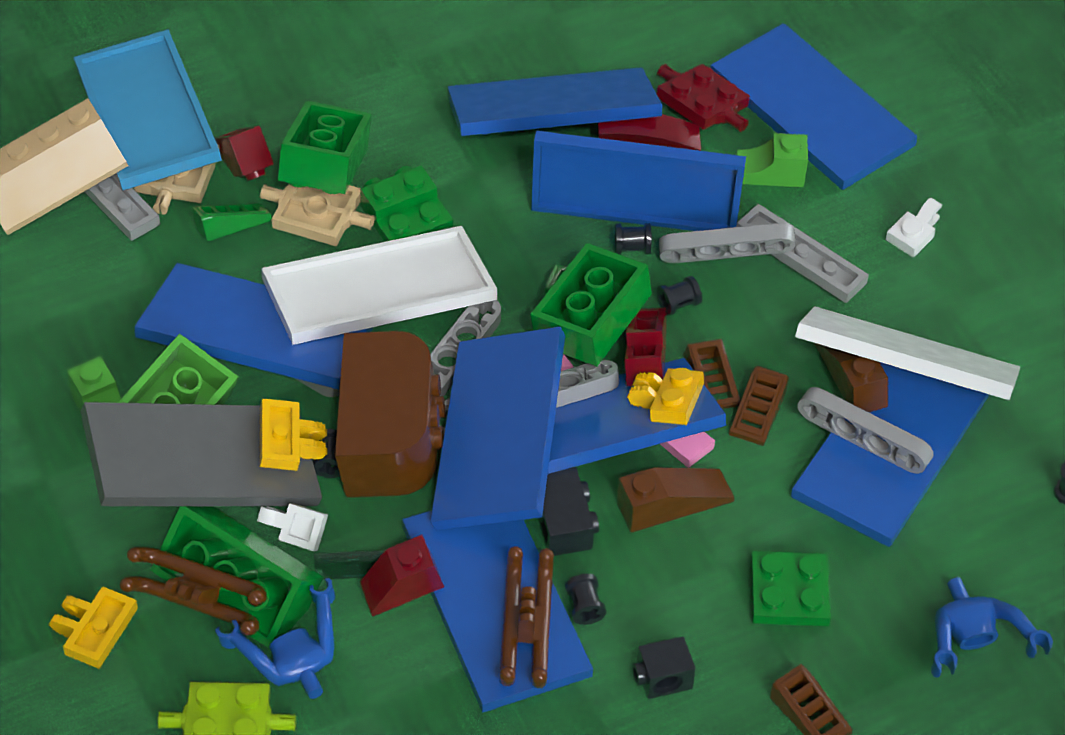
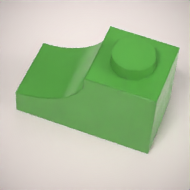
M774 133L773 138L762 146L737 150V155L746 156L742 184L804 187L808 164V135Z
M101 356L67 370L71 396L80 411L84 402L118 403L121 400L116 381Z

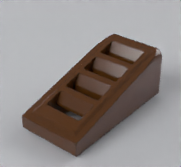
M722 338L688 344L683 355L694 371H703V373L712 370L718 371L719 374L704 375V385L712 395L727 393L728 398L716 400L722 409L738 407L741 400ZM713 359L714 363L701 365V360ZM719 381L723 383V386L708 388L707 385L708 383Z
M755 366L730 428L729 435L764 446L786 395L789 377L773 370ZM754 395H755V396H758V397H761V398H764V399H767V400H770V401H772V402H768V401H765V400L756 398V397H754ZM748 409L756 410V411L765 413V414H767V415L765 416V415H762V414H759V413L750 411V410H748ZM743 420H746V421H749V422H752V423L761 425L762 428L759 429V428H756V427H753V426L744 424V423H743Z
M803 664L798 665L773 683L770 699L804 735H821L818 730L829 722L834 727L823 735H850L853 729ZM808 698L811 702L801 708L799 704ZM820 711L822 715L811 722L809 717Z

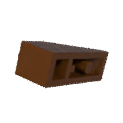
M814 343L845 401L867 412L888 407V376L880 362Z
M654 467L619 478L617 506L630 533L734 502L735 497L720 469Z

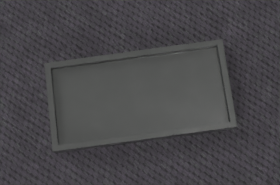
M84 402L80 411L101 506H289V503L301 506H318L322 499L312 459L300 457L297 471L260 467V406Z

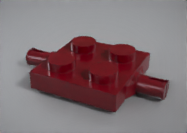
M702 63L684 73L676 72L667 64L661 65L658 69L657 75L667 81L657 87L656 94L659 99L701 129L705 130L714 124L723 122L729 123L739 132L747 128L749 121L737 112L748 107L750 95L714 72L710 67Z

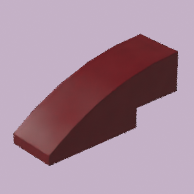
M662 114L659 117L598 122L599 138L701 151L699 127L683 119Z
M666 308L640 309L626 330L625 370L627 386H634V380L640 372H645L646 374L648 372L656 373L662 380L664 378Z

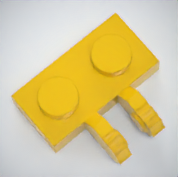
M668 368L662 380L656 373L648 372L646 374L645 372H640V374H637L633 383L634 387H631L627 398L634 407L650 409L651 422L687 425L704 385L703 371H692L687 368Z
M262 398L260 405V467L297 471L300 457L309 460H319L327 455L326 443L319 441L327 436L325 424L318 421L300 419L299 402Z
M103 586L92 603L67 595L61 606L68 614L74 615L81 620L77 622L55 614L49 625L56 633L68 638L63 646L66 656L100 669L137 611V600Z

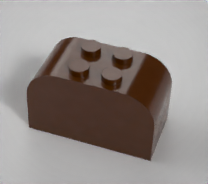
M403 331L344 333L335 457L346 498L407 495L424 487L435 473L437 448H442L444 440L443 426H439L440 418L445 417L444 396H440V375L434 374L430 351L425 342L414 334Z

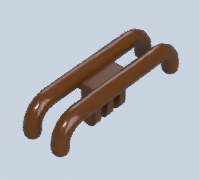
M514 546L508 551L499 680L503 686H511L515 682L517 643H533L532 685L535 688H543L547 683L554 554L551 549L544 548L539 552L536 589L529 586L521 589L522 549Z
M133 547L128 550L127 558L131 562L156 564L182 573L184 576L169 579L166 583L146 577H124L120 581V588L124 592H143L229 623L236 620L242 634L247 636L253 635L259 630V621L252 614L219 603L217 599L221 587L248 597L249 603L257 606L264 603L267 599V593L262 586L159 549Z

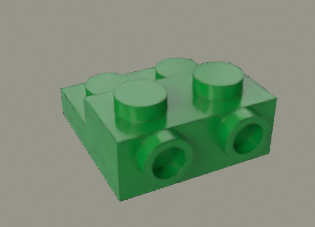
M422 165L413 169L411 166H403L396 171L394 176L381 180L379 177L372 178L365 183L363 188H360L361 208L365 214L375 217L373 226L384 242L453 228L452 217L437 197V186Z

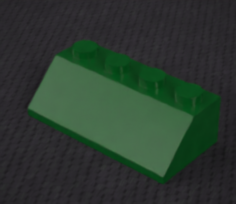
M180 506L160 548L162 551L262 586L267 593V599L260 605H251L248 597L221 587L217 602L242 610L256 617L260 628L255 634L250 636L267 648L276 638L288 633L308 611L313 601L309 587L313 585L314 590L318 591L324 578L214 506ZM153 564L150 570L165 581L184 576L182 573Z

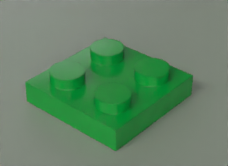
M752 551V624L830 626L831 602L828 554Z

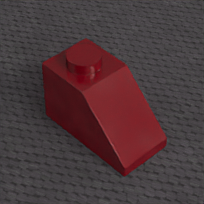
M260 125L241 127L214 138L217 145H219L221 158L234 177L245 176L247 180H251L266 174L264 168L274 164Z
M423 535L386 549L360 581L372 616L444 588L436 563Z

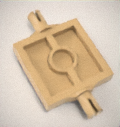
M217 162L136 186L134 190L138 193L158 196L153 210L158 214L161 211L162 215L167 213L172 199L201 203Z
M290 184L283 190L263 185L261 189V199L278 203V208L272 217V228L337 247L343 233L352 224L371 230L374 224L375 217L373 215L356 211L361 197L360 188L349 186L345 194H328L321 189L307 186L294 187Z

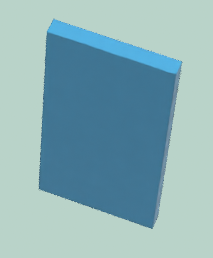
M169 30L73 57L87 97L129 165L116 173L122 190L222 161L220 150Z

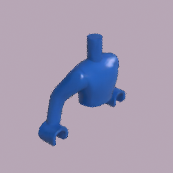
M959 577L948 581L947 585L954 601L940 607L935 614L938 652L935 654L931 665V673L934 677H940L941 664L948 666L951 674L955 672L958 659L956 654L952 652L951 636L963 650L987 646L998 637L996 619L1009 621L1028 641L1025 648L1028 657H1035L1037 652L1036 645H1040L1046 655L1049 654L1053 643L1051 635L1046 631L1036 630L1020 609L992 597H969L964 583Z
M325 578L327 589L322 592L314 590L313 585L309 587L313 602L316 604L319 642L312 638L304 628L290 631L271 642L269 646L272 652L271 661L261 649L241 633L238 622L233 620L234 630L230 634H223L219 627L216 628L220 644L226 649L237 648L274 685L282 686L301 681L310 699L319 697L323 693V689L315 673L330 664L334 656V634L330 604L333 603L336 595L331 579Z

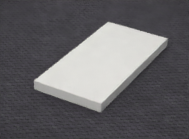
M462 226L261 268L262 280L292 345L497 300V287Z
M815 306L799 322L795 335L797 338L1010 400L1020 371V366Z

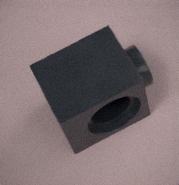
M684 636L638 646L637 662L632 663L634 680L637 686L643 685L647 699L693 689L696 668Z

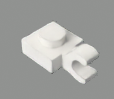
M929 198L917 216L907 211L887 231L886 241L914 258L934 238L935 228L932 226L940 218V215L936 214V212L940 210L942 204Z
M289 503L287 512L270 506H261L257 521L280 528L281 532L278 539L280 541L311 551H318L328 514Z

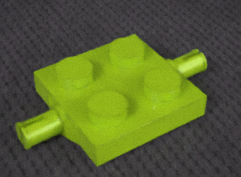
M190 682L188 702L183 712L159 711L158 729L182 728L183 735H271L272 730L295 731L296 714H272L270 707V684Z

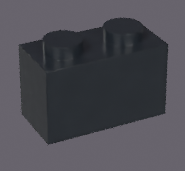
M577 467L549 473L547 476L543 515L538 518L545 546L553 551L554 556L593 549L594 534L599 533L597 514L595 511H589L587 504L590 502L589 487L586 480L580 481Z

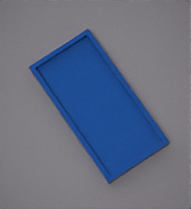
M784 23L711 64V69L750 95L748 108L775 132L808 135V161L841 190L846 189L916 146L917 135Z
M642 67L447 86L448 100L461 136L662 116V103Z
M536 131L531 211L641 225L650 223L651 226L690 231L737 227L746 156Z
M177 263L135 325L136 338L169 346L180 333L211 357L340 389L344 334L292 345L264 284ZM374 327L349 333L371 332Z
M561 327L459 342L430 521L436 530L542 517L565 343V334Z
M685 358L665 363L664 376L668 368L694 370ZM626 373L620 374L619 385L616 389L556 408L548 474L726 426V413L706 386L703 385L687 425L651 422L650 409L638 408L630 404L627 396L630 393L631 387L634 386H627Z
M880 362L888 376V407L869 413L927 442L933 450V458L922 473H911L831 432L792 488L791 497L890 548L986 402L989 394Z
M432 510L402 519V528L407 540L423 535L434 558L444 588L432 592L431 595L482 713L593 676V667L552 582L546 685L543 688H535L531 683L533 643H517L515 682L511 686H503L500 683L499 673L507 554L511 547H520L523 552L521 589L527 586L537 588L539 552L524 520L436 530L430 522Z

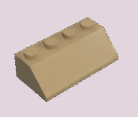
M89 98L0 148V224L7 235L129 166Z

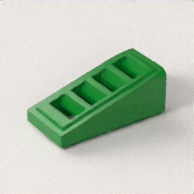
M261 203L192 207L197 230L207 241L215 240L272 220L271 213Z

